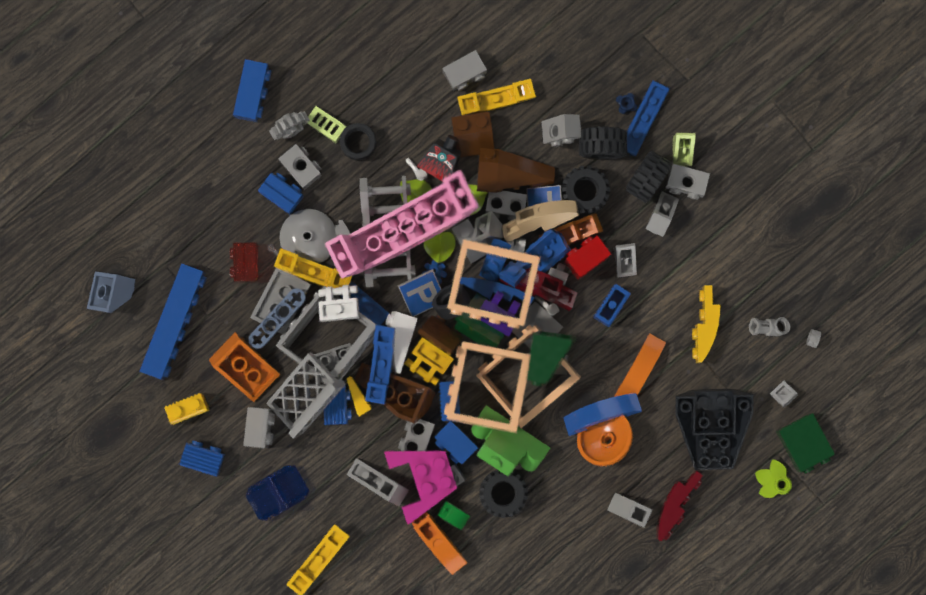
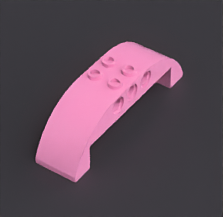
M458 171L443 179L444 184L349 235L341 234L325 243L341 278H346L378 266L442 233L472 214L478 208V204L462 172Z

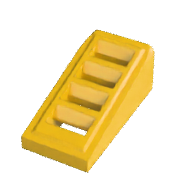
M348 377L347 383L357 415L361 417L370 411L372 406L368 401H365L366 397L354 378Z

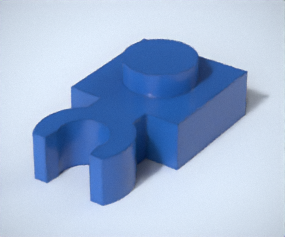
M519 260L516 263L510 261L500 272L499 278L516 287L526 276L525 269L530 268L532 263Z

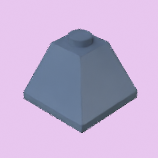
M95 271L87 309L107 313L114 312L131 299L135 279Z

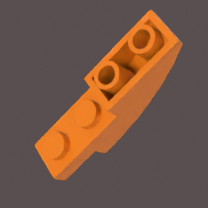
M428 511L411 522L418 535L452 575L468 563Z

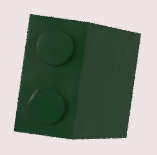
M540 330L533 333L526 380L531 381L532 385L543 386V384H546L553 377L575 343L577 336Z

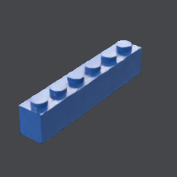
M181 263L139 372L161 380L169 377L172 369L170 363L172 359L175 360L179 351L177 345L179 341H183L186 333L184 327L186 323H190L193 315L191 309L193 305L196 306L200 297L198 291L200 287L203 288L207 279V277H204L205 272Z

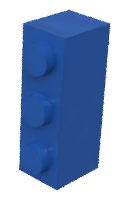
M245 59L233 112L235 118L258 122V118L262 117V99L265 100L267 96L265 85L266 81H270L271 70H269L268 64Z

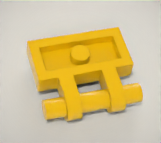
M422 337L412 351V354L417 359L413 362L408 358L404 365L409 367V371L412 373L416 372L422 376L425 382H430L436 386L439 379L434 376L435 372L438 371L443 375L454 359ZM422 361L432 367L429 372L419 366Z

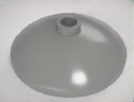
M303 209L291 214L285 220L280 231L282 249L298 254V256L318 264L326 261L331 256L325 243L336 238V231L333 222L327 215L318 210ZM310 233V239H304V234Z

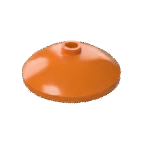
M623 415L589 426L586 431L577 434L578 449L581 455L591 464L597 466L615 464L627 454L631 447L633 439L632 427ZM612 439L611 443L607 444V441Z

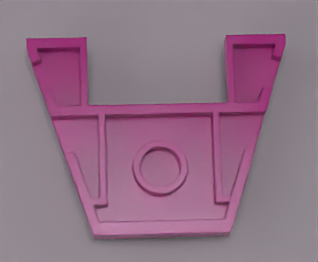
M384 451L389 469L409 463L419 493L420 501L402 506L407 524L413 522L457 489L445 451Z

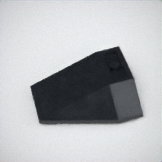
M696 389L675 396V415L695 470L734 468L753 416L754 395L752 393L735 389Z

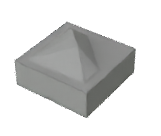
M785 381L770 393L783 408L798 396L797 392Z

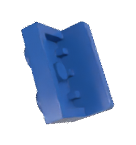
M549 229L535 243H532L524 253L540 257L537 269L546 273L571 249L562 233Z

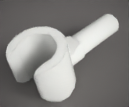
M410 158L405 160L413 169L418 180L422 181L428 178L427 173L422 169L418 170Z
M535 296V299L545 307L551 316L559 312L556 304L548 305L540 296Z

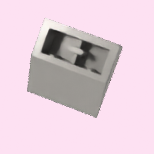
M248 407L243 446L268 448L269 445H272L273 433H270L271 425L275 423V414H272L273 410Z

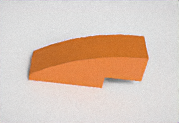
M591 214L553 229L562 233L568 245L603 232L597 214Z

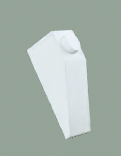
M392 311L391 314H388L385 325L395 328L392 371L400 374L418 318Z

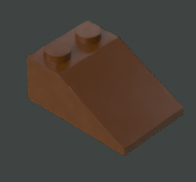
M431 315L419 329L418 334L451 357L463 339L462 333L454 329L455 326L450 328L445 325L446 320L442 319L439 315L436 317Z

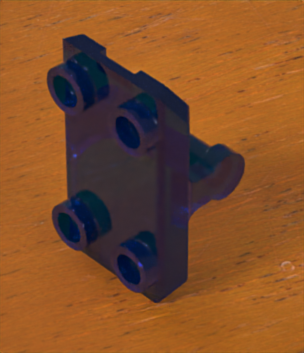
M286 465L250 486L246 492V498L258 519L269 521L306 499L310 490L296 466Z

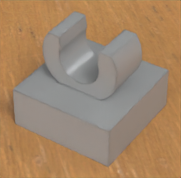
M558 263L556 269L550 268L548 275L564 281V286L569 274L564 272L566 265Z

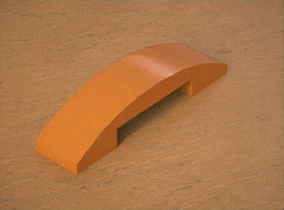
M649 333L614 397L632 393L639 394L666 342Z

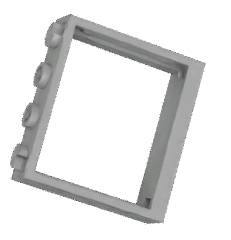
M317 292L314 294V299L311 303L303 307L299 318L291 322L287 333L280 336L281 339L276 345L281 352L298 365L302 362V359L288 348L319 311V302L326 301V297H319ZM336 295L333 299L340 300L341 298ZM360 312L359 318L356 319L365 325L366 329L331 371V374L337 380L345 376L374 339L376 324ZM307 363L308 371H315V369ZM320 375L321 382L327 385L330 381L325 376Z

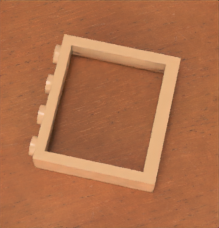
M463 239L447 308L451 309L450 313L462 315V312L470 313V318L481 320L483 316L489 318L488 322L500 324V321L508 322L509 327L519 329L520 325L524 326L540 257ZM467 248L532 263L519 319L455 304Z
M531 325L527 326L521 331L523 335L519 339L514 337L507 343L508 348L506 350H516L533 333L538 330L541 331V329L537 325L533 327ZM493 355L494 360L490 364L485 362L478 368L479 373L476 376L511 416L513 405L486 375L506 358ZM565 358L561 364L571 376L523 417L520 415L518 424L520 428L525 426L581 378Z
M462 342V346H458L456 357L459 358L458 365H454L452 376L455 377L454 384H450L448 395L451 396L450 404L446 403L444 414L447 415V420L517 434L527 383L530 355ZM467 350L522 360L510 424L455 414Z

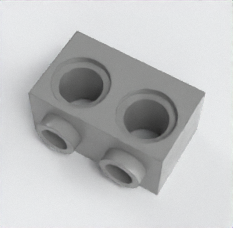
M503 190L498 193L489 192L485 213L492 211L498 219L500 216L508 217L507 220L512 221L516 219L515 212L511 211L510 205L518 203L521 206V210L524 209L527 195ZM493 200H500L502 206L499 209H494L491 206V202Z
M421 419L416 424L407 421L404 430L408 432L405 438H401L398 449L408 451V443L416 442L418 445L417 451H426L435 424ZM418 423L424 426V432L421 435H417L413 431L414 426Z

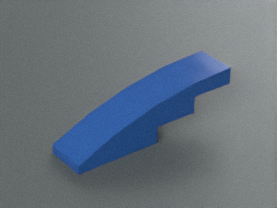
M461 277L459 284L475 293L478 292L489 300L492 294H496L497 290L504 294L502 299L509 303L513 296L521 301L524 300L525 293L518 289L484 279ZM532 296L530 298L529 305H531L534 297Z

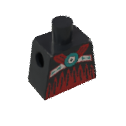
M448 135L445 142L438 139L420 160L417 167L444 182L443 179L454 174L462 153L455 148L459 140L453 135Z

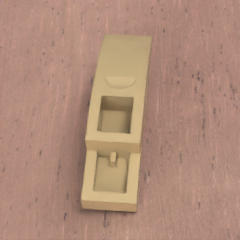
M571 200L551 201L515 212L516 219L502 225L503 237L507 242H510L539 227H542L544 231L555 228L579 216L577 203Z

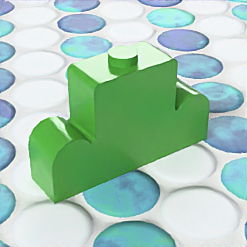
M487 405L478 416L481 419L510 424L508 419ZM472 425L471 428L475 437L486 440L477 456L507 476L512 473L519 462L525 470L535 471L550 447L520 427L517 429V434Z

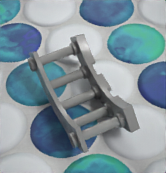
M402 176V186L389 187L368 186L367 178H360L362 227L371 223L370 216L390 213L403 206L369 205V197H372V195L403 193V204L408 203L407 195H411L410 183L406 184V176ZM410 250L398 255L406 256L407 267L376 269V267L364 271L366 287H374L373 279L381 276L407 275L408 280L415 277V265H411Z

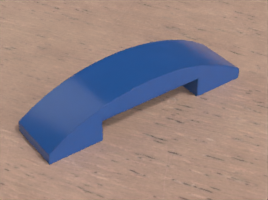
M376 325L370 381L367 385L365 401L385 404L393 363L395 328Z
M636 393L625 394L582 407L565 416L564 422L568 435L571 436L586 431L589 426L622 415L628 417L640 413L642 409Z

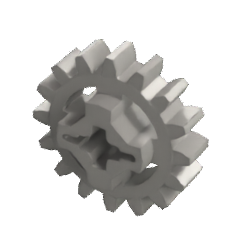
M301 111L298 114L295 112L288 113L275 121V126L269 132L274 140H278L281 137L284 139L292 138L304 130L303 125L307 124L310 120L305 111Z

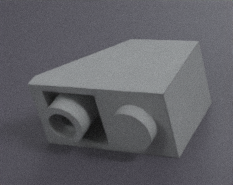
M617 493L614 494L607 509L642 527H645L652 512V509Z

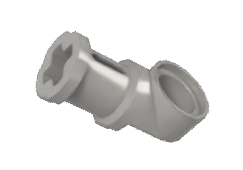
M783 317L766 320L752 318L749 324V332L752 335L782 336L790 331V323ZM778 322L782 323L784 327L783 332L778 329Z

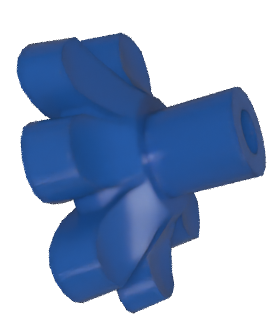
M432 260L431 265L429 263L424 265L426 271H423L422 274L431 269L436 270L434 274L439 284L442 283L441 277H447V273L443 271L446 268L445 264L438 265V263Z

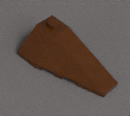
M480 148L477 191L498 193L507 188L517 190L520 189V186L526 185L536 187L554 184L555 167L500 149Z
M362 363L355 381L367 391L371 366ZM391 374L386 401L383 405L398 418L416 424L429 410L436 393L429 387Z

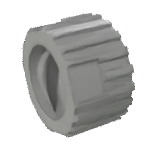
M811 329L806 344L816 348L820 341L821 332Z

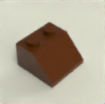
M489 112L451 117L453 135L459 140L455 148L462 152L460 158L480 155V148L494 149Z

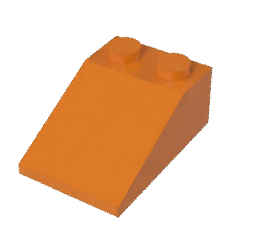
M236 332L209 359L211 365L253 402L280 375Z

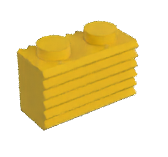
M201 393L165 406L170 424L173 425L210 411L205 396Z

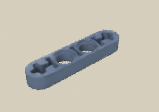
M297 288L291 290L251 333L249 344L256 349L263 348L305 303V293ZM294 293H301L302 295L300 296V298L302 300L300 302L295 301L292 304L296 306L294 309H292V307L289 304L285 303L287 300H289V302L291 303V301L294 299V297L292 296ZM282 306L289 308V314L286 317L279 315V309ZM270 320L276 323L274 331H268L265 327L266 323ZM262 328L265 333L269 334V337L267 338L264 335L261 338L262 344L257 343L254 345L255 340L253 337H259L262 334L259 330Z

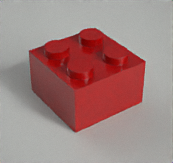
M590 236L582 242L580 249L575 247L566 255L567 258L564 263L577 280L581 279L611 255L598 236L595 238Z

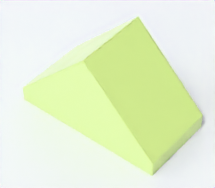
M676 133L674 135L673 164L692 166L695 133Z

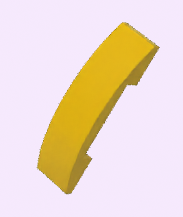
M531 79L480 93L474 92L458 96L457 99L461 115H469L507 107L533 99L536 96Z
M281 248L274 267L325 287H343V285L350 284L352 276L341 278L337 269L326 267Z
M334 524L286 585L298 595H303L350 536Z

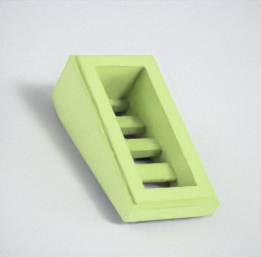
M317 106L308 116L310 121L307 124L334 143L338 142L341 133L346 128L344 124ZM317 113L321 114L315 123L312 122ZM325 117L326 121L324 122V124L321 127L318 126L322 119ZM331 121L332 125L330 126V128L327 131L324 130L328 123ZM335 126H338L339 128L334 135L330 134Z

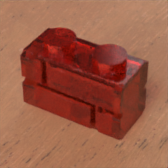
M255 242L233 243V248H230V259H233V267H230V278H234L235 283L258 282V244Z

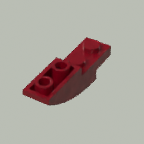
M531 268L525 269L526 276L513 288L524 293L526 292ZM537 270L531 296L534 297L536 294L570 311L573 308L577 292L563 286L564 281ZM499 279L500 282L505 283V284L511 286L510 284L506 283V282L503 281L502 279Z
M694 471L684 485L676 481L668 493L658 518L656 539L659 541L667 540L673 533L672 527L675 524L679 525L684 519L683 513L685 510L680 505H685L691 497L689 493L692 489L696 490L703 482L701 480L703 475L698 471Z

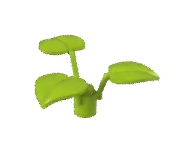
M423 180L406 181V184L410 183L411 195H407V202L409 203L431 191V186ZM468 185L478 204V208L470 214L474 215L481 210L488 192L477 191V185ZM442 232L423 242L424 249L436 263H441L452 254L455 248V238L450 232Z

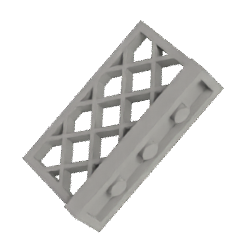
M310 352L266 404L290 429L288 434L294 439L307 430L346 384L342 379L337 380L316 356ZM309 360L314 364L315 371H308L307 362ZM297 374H303L304 384L297 383ZM308 374L315 375L316 384H309ZM320 375H324L330 382L327 385H321ZM287 386L293 387V396H287ZM298 387L305 388V397L298 396ZM309 388H316V398L310 397ZM282 399L283 408H279L274 401ZM287 399L294 400L295 409H288ZM299 400L306 401L305 410H300ZM288 412L295 413L296 421L294 423L289 419Z

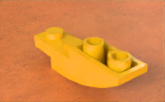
M705 285L702 287V290H699V301L702 302L703 308L699 311V319L703 321V324H696L695 328H692V340H695V348H692V358L696 359V363H702L709 353L719 325L720 305H713L712 285Z

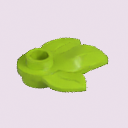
M777 460L771 461L770 469H761L755 472L757 481L762 485L759 494L763 497L773 498L777 494H787L792 488V482L786 476L785 466ZM780 481L785 483V487L782 489L778 486Z

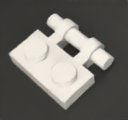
M348 284L338 288L330 286L318 291L319 297H326V301L319 302V318L321 322L359 318L358 299L350 298L351 294L358 293L357 285L350 286ZM336 295H343V299L334 300L333 298Z

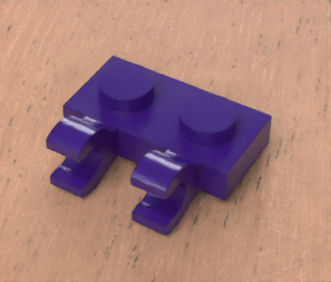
M497 290L492 301L489 302L485 299L480 310L517 318L514 315L521 304L514 300L508 312L498 307V304L504 294ZM481 317L482 322L508 337L514 329L508 326V322L500 321V324L488 322L489 318Z

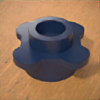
M632 93L617 96L616 102L619 104V113L625 114L626 111L633 112L637 109Z

